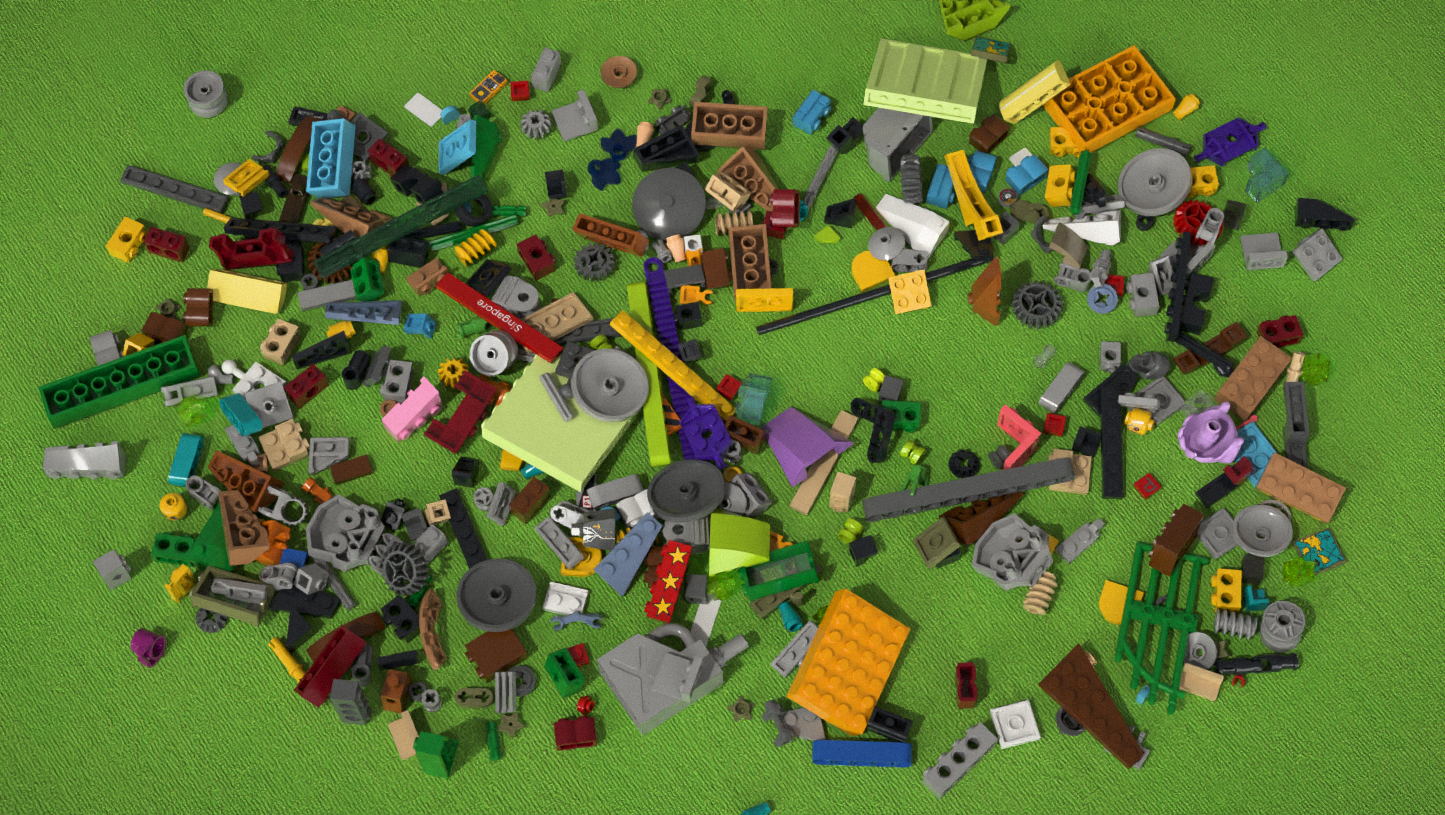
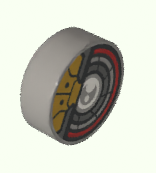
M1005 188L1000 191L998 201L1003 207L1009 208L1017 201V193L1013 189Z

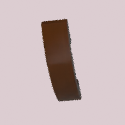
M307 115L298 125L288 141L275 174L280 176L282 181L289 184L292 183L294 174H297L300 169L298 165L311 143L312 122L323 120Z
M1235 322L1221 330L1219 335L1202 345L1223 356L1243 342L1247 335L1240 325ZM1189 349L1173 358V361L1183 375L1210 363Z
M377 611L344 624L346 628L362 639L366 636L370 638L386 629ZM338 628L326 634L306 649L313 663Z

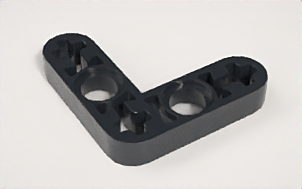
M854 398L851 402L852 413L874 423L867 458L871 463H882L886 458L895 414L893 410L866 398ZM872 407L874 408V411H875L873 417L871 416V409H872ZM882 431V433H883V438H882V440L880 441V439H879V434H880V432Z

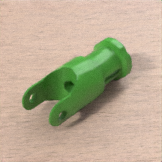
M479 316L473 317L470 321L461 324L457 323L461 339L473 333L479 334L496 328Z

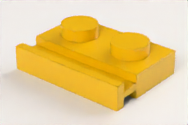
M248 159L223 179L224 185L237 193H241V196L244 197L269 177V171H265L262 166Z
M182 564L180 568H176L170 578L171 583L169 585L165 584L164 587L171 598L179 604V598L185 596L197 581L190 569Z

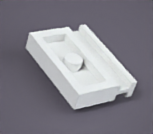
M550 582L543 604V611L565 616L572 614L574 611L583 613L589 592L585 589Z

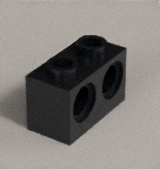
M400 594L381 608L382 620L387 626L392 625L395 630L393 632L399 640L404 639L408 644L420 634L419 616ZM400 610L397 616L391 615L393 611ZM407 624L413 625L409 630L403 629Z

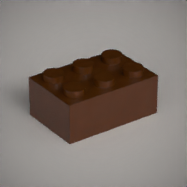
M1184 503L1179 510L1176 508L1171 516V522L1165 523L1161 531L1162 535H1157L1152 543L1154 547L1149 553L1151 558L1149 566L1170 577L1197 538L1204 514Z

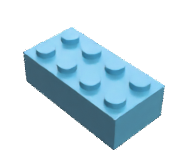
M346 119L312 122L306 192L316 198L350 196L356 126Z

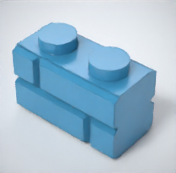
M812 90L793 116V125L808 134H812L814 130L817 131L822 124L821 120L823 117H828L832 110L831 100Z
M938 164L926 196V203L946 209L949 203H953L955 197L953 192L954 186L948 167Z

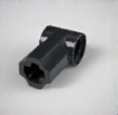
M355 351L348 366L342 371L345 387L349 390H356L361 386V378L371 359V356L365 351Z

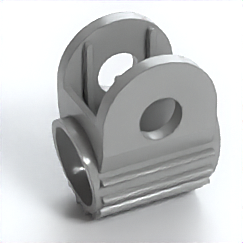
M514 276L505 277L491 301L519 319L540 310L539 295L536 288L523 279Z
M268 485L269 493L279 496L274 509L267 506L259 507V512L276 520H283L284 523L289 525H297L308 518L307 515L310 513L308 501L300 498L299 495L294 496L286 490ZM289 501H297L301 504L303 515L299 520H293L287 516L286 505Z
M707 515L701 519L684 523L665 521L663 535L667 545L669 540L692 546L691 554H700L710 549L711 516Z

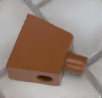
M392 669L388 670L381 692L383 710L400 714L404 711L409 687L413 681L411 675Z

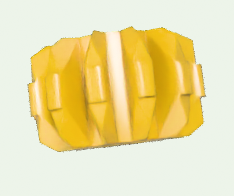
M455 356L452 361L446 358V363H441V369H438L439 381L441 383L444 382L446 388L451 385L453 390L455 389L454 385L463 375V371L466 370L470 373L469 365L467 363L464 364L462 358L457 361Z

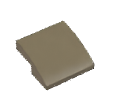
M1059 222L1049 244V248L1064 255L1063 262L1080 269L1088 246L1073 230Z

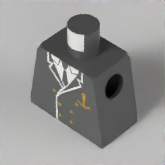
M615 508L585 512L583 514V524H572L571 535H583V546L612 550L615 547Z

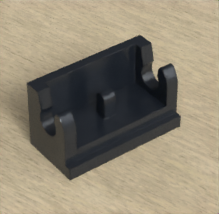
M392 235L387 248L388 261L421 268L426 265V257L428 258L429 242Z

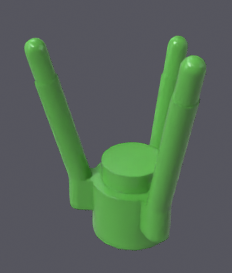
M914 465L912 471L908 472L900 491L906 489L910 480L913 484L910 492L911 495H914L917 485H922L923 483V486H927L929 479L926 476L927 469L920 465Z

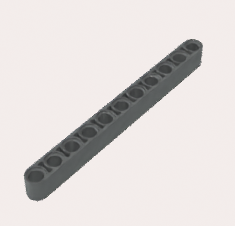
M1065 457L918 487L914 495H911V489L869 497L862 501L866 521L874 522L1069 482L1075 479V473L1071 458Z

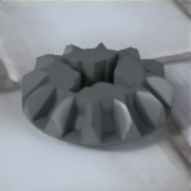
M200 608L197 611L195 620L197 626L202 631L214 633L225 626L227 616ZM207 612L211 613L212 615L215 614V623L211 621V619H208Z
M515 666L507 671L516 672L517 680L523 676L525 684H520L516 688V696L521 698L524 695H529L532 689H534L536 681L532 670L525 666Z

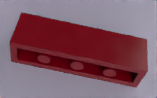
M341 624L297 684L294 691L319 708L327 700L332 690L333 679H340L345 671L351 667L356 656L362 652L367 642Z

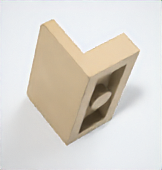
M1185 663L1179 689L1215 702L1224 676Z
M408 710L401 713V719L388 724L402 760L416 755L413 745L415 738L419 737Z

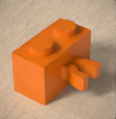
M274 520L261 522L260 525L267 531L270 549L256 558L255 561L265 566L280 564L283 550L287 549L288 545L286 544L290 539L289 533L291 529Z

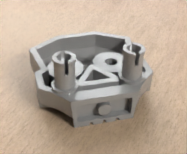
M340 494L319 505L306 527L309 556L321 561L331 562L334 568L345 572L360 565L370 566L369 556L376 555V545L382 543V534H385V527L379 518L377 509L365 504L358 506ZM351 519L352 522L347 523L346 520ZM338 543L339 546L334 547L333 544Z
M1013 513L993 522L976 542L972 566L975 571L993 579L997 586L1006 591L1018 586H1029L1032 589L1037 580L1045 573L1046 568H1049L1053 563L1049 549L1050 538L1046 531L1035 525L1030 527Z

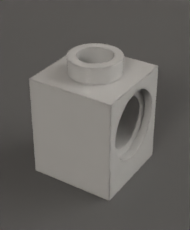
M1101 341L1099 348V370H1104L1108 373L1115 372L1121 364V342ZM1111 356L1114 360H1109L1106 357Z

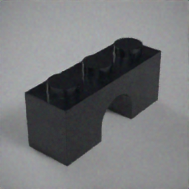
M405 165L390 177L397 192L406 197L413 193L417 202L427 208L445 195L441 189L442 184L438 179L431 178L427 173H421L415 167L412 168Z
M1192 273L1190 279H1186L1184 290H1187L1186 295H1183L1180 331L1200 335L1206 311L1198 309L1194 302H1208L1214 278Z

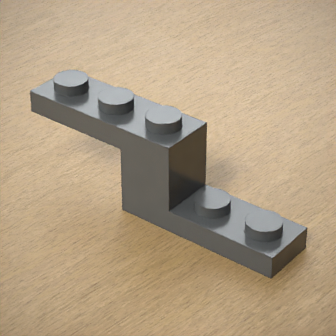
M1284 382L1283 389L1287 418L1283 427L1285 458L1308 469L1305 443L1310 434L1304 382Z

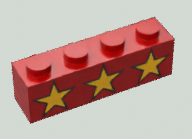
M669 540L668 545L664 544L661 555L664 556L663 562L658 563L655 573L658 575L657 582L652 583L650 593L653 594L651 602L647 601L644 610L647 613L648 619L662 623H671L692 546Z

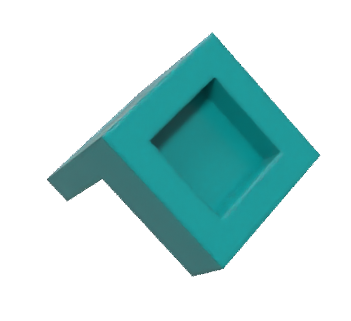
M1251 585L1246 586L1243 592L1246 612L1264 611L1270 603L1269 599L1265 597L1264 589L1252 590Z

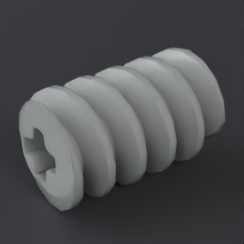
M1217 608L1213 627L1216 634L1222 629L1223 635H1226L1229 630L1231 637L1238 632L1239 639L1246 634V638L1249 641L1255 634L1258 617H1255L1252 621L1250 615H1247L1244 619L1243 614L1239 613L1236 618L1235 612L1232 611L1228 616L1227 610H1223L1220 614L1219 608Z

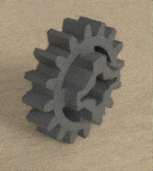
M589 242L587 248L582 245V251H576L577 257H574L575 270H577L579 276L583 274L584 280L590 277L591 282L594 281V278L601 281V276L607 278V272L612 273V267L615 266L613 261L614 255L611 254L610 248L605 250V244L598 246V242H595V245L592 246Z

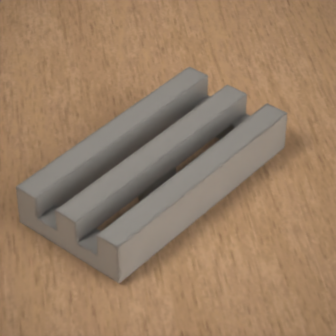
M499 482L486 517L492 519L491 521L497 522V525L504 526L510 510L509 504L513 501L516 490L504 482Z
M495 672V713L516 712V672Z

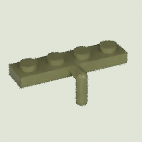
M814 561L817 575L819 576L822 573V569ZM796 567L788 572L787 576L797 573ZM806 585L756 599L754 602H750L749 606L763 620L789 598L796 606H801L803 594L798 591Z

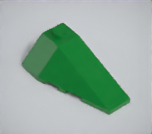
M474 115L473 120L476 121V153L472 155V163L474 165H471L470 190L479 191L498 151V143L502 142V132H499L497 124L479 115Z
M219 502L195 540L188 560L202 570H205L207 566H212L233 573L235 565H229Z

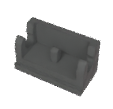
M701 264L664 271L669 294L672 293L671 289L674 287L700 283L701 288H705Z

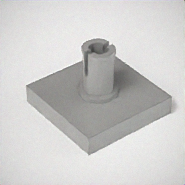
M282 381L244 393L247 403L259 416L262 428L294 418Z

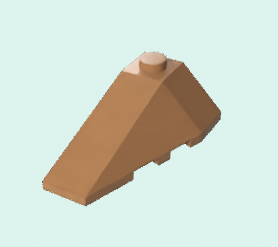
M742 146L717 171L719 173L725 172L751 192L750 199L767 211L773 212L770 196L774 189L779 188L754 149Z
M324 197L311 200L310 202L316 210L343 233L351 229L357 239L355 242H358L361 246H369L378 242L392 217L378 211L371 210L370 213L360 211L361 207L359 206L345 207L343 202Z
M238 490L218 492L229 565L250 564L270 549L267 531L260 525L257 516L253 515L248 503Z

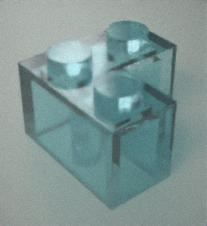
M1265 147L1250 157L1247 168L1254 176L1248 180L1245 191L1258 203L1286 183L1289 172Z
M750 373L747 379L744 378L738 396H741L740 403L737 402L735 409L738 419L752 425H760L763 419L765 403L769 397L772 378Z

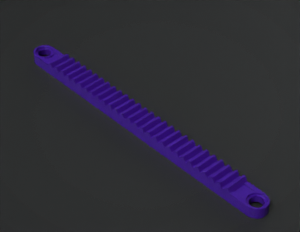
M651 257L644 263V272L659 342L683 362L678 346L679 339L663 265L658 258ZM651 264H656L658 269L650 271L648 267ZM666 374L673 409L681 420L690 409L686 398L690 399L689 396L691 395ZM683 428L678 430L684 460H698Z

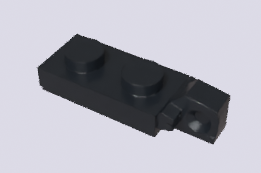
M1088 172L1083 196L1088 203L1094 201L1099 208L1106 206L1105 190L1093 175Z

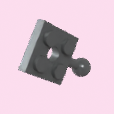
M335 109L329 111L327 115L328 120L343 119L340 111ZM359 112L351 122L356 126L353 153L367 163L369 161L368 149L379 138L384 141L389 134ZM366 133L368 138L363 142L359 141V135Z
M568 341L555 370V374L569 378L567 384L560 388V393L564 399H571L573 397L571 379L576 367L575 362L580 361L588 353L595 351Z

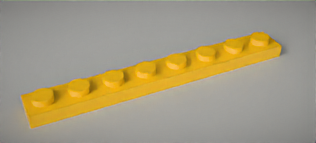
M624 310L610 322V326L688 394L693 396L701 405L714 404L723 424L727 422L730 415L733 416L737 412V409Z

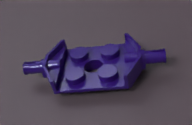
M1236 118L1204 134L1202 139L1203 152L1194 155V159L1197 163L1204 159H1209L1223 167L1225 162L1253 148L1257 150V133L1266 129V125L1264 122H1261L1254 126L1241 118ZM1232 136L1236 141L1230 142L1226 137Z
M689 396L690 399L687 397L686 401L690 409L679 423L689 440L695 457L698 460H714L718 469H723L722 466L725 468L726 464L722 457L731 446L732 440L714 404L697 405L694 397ZM706 431H711V437L704 439L703 434Z

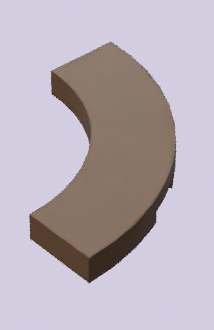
M431 589L425 593L420 606L419 627L424 651L430 665L435 670L440 668L447 657L442 649L439 635L435 633V623L438 621V614L442 603L435 591Z

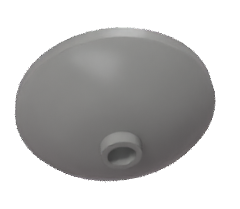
M1252 505L1244 508L1235 517L1232 527L1233 536L1237 544L1246 552L1260 557L1280 554L1289 546L1293 535L1292 525L1287 516L1280 510L1268 505Z

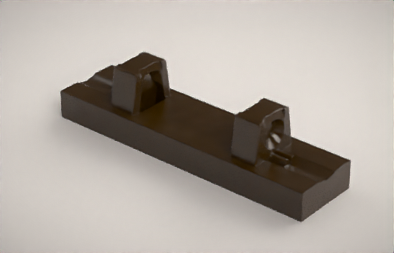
M294 174L278 222H300L309 195L306 192L307 176Z

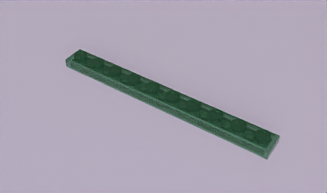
M478 174L314 260L313 263L323 279L487 193V187Z

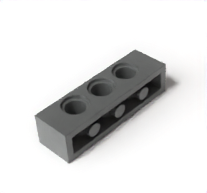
M333 679L330 700L341 722L366 726L367 719L370 720L372 708L369 707V702L366 700V695L363 694V689H361L357 681Z

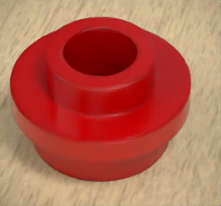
M589 695L581 696L577 703V711L581 712L582 715H588L594 708V701H592V697Z

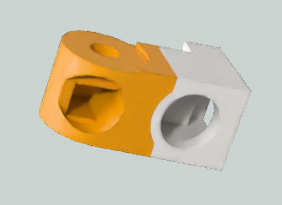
M701 235L684 236L687 265L701 264L699 250H702Z

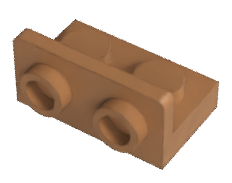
M435 258L406 277V281L420 297L423 294H428L449 271L446 266H443Z

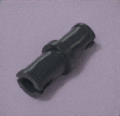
M270 165L263 166L265 171H269V177L266 178L267 185L275 191L278 198L286 197L288 190L282 184L280 176L274 173Z
M350 229L338 238H332L333 241L318 250L323 258L326 259V257L336 251H342L343 247L357 239Z

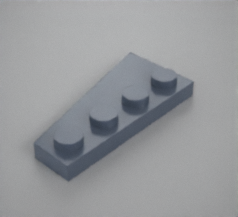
M402 300L327 303L325 318L399 325Z
M647 512L593 570L623 597L662 525Z

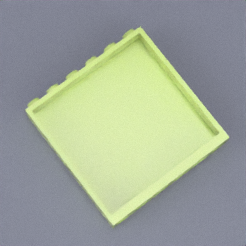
M536 354L532 364L525 367L522 377L515 380L511 391L505 393L501 404L494 407L490 418H486L481 425L482 437L581 492L640 413L641 409L634 416L624 421L604 422L586 414L576 403L574 397H572L571 399H564L573 414V419L565 422L540 381L542 374L549 373L559 391L564 384H567L569 378L555 374L561 355L551 364Z

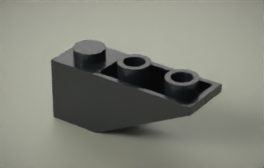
M1298 198L1294 207L1295 226L1305 229L1313 227L1323 230L1338 229L1346 231L1351 230L1355 222L1354 218L1318 199Z

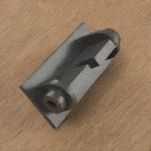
M678 105L671 110V115L660 117L656 120L658 124L654 126V129L659 127L658 132L662 135L676 128L673 122L680 126L689 121L691 113L688 110H684L687 105L683 107Z

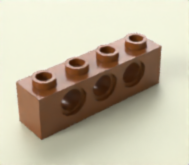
M579 213L572 228L581 238L605 244V246L641 258L649 243V240L639 232Z

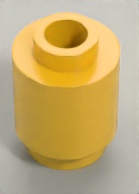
M345 320L329 326V331H326L328 338L342 331L345 332L347 339L352 338V335L356 334L351 321L345 322Z

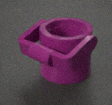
M144 628L136 631L131 640V650L136 653L138 660L143 666L152 668L165 653V636Z

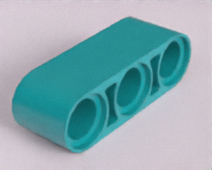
M236 393L219 400L222 412L241 436L245 437L262 431V423L259 416L241 394Z
M189 433L181 435L169 473L168 482L170 485L186 487L187 479L194 476L204 444L203 436Z

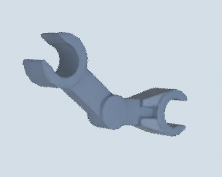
M574 611L572 614L563 617L553 616L551 623L555 621L560 622L559 625L554 626L556 631L562 629L563 625L573 621H582L593 628H600L601 623H596L593 620H602L603 616L599 613L583 614L579 611Z

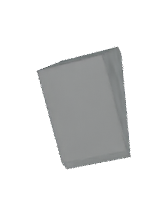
M1168 255L1150 261L1147 273L1154 274L1156 290L1159 296L1168 294L1173 287V282H1171L1173 271Z

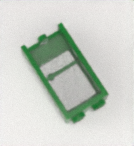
M808 541L770 551L768 562L749 567L742 566L738 569L741 581L744 580L745 583L742 584L743 593L745 596H749L751 602L812 582L819 583Z

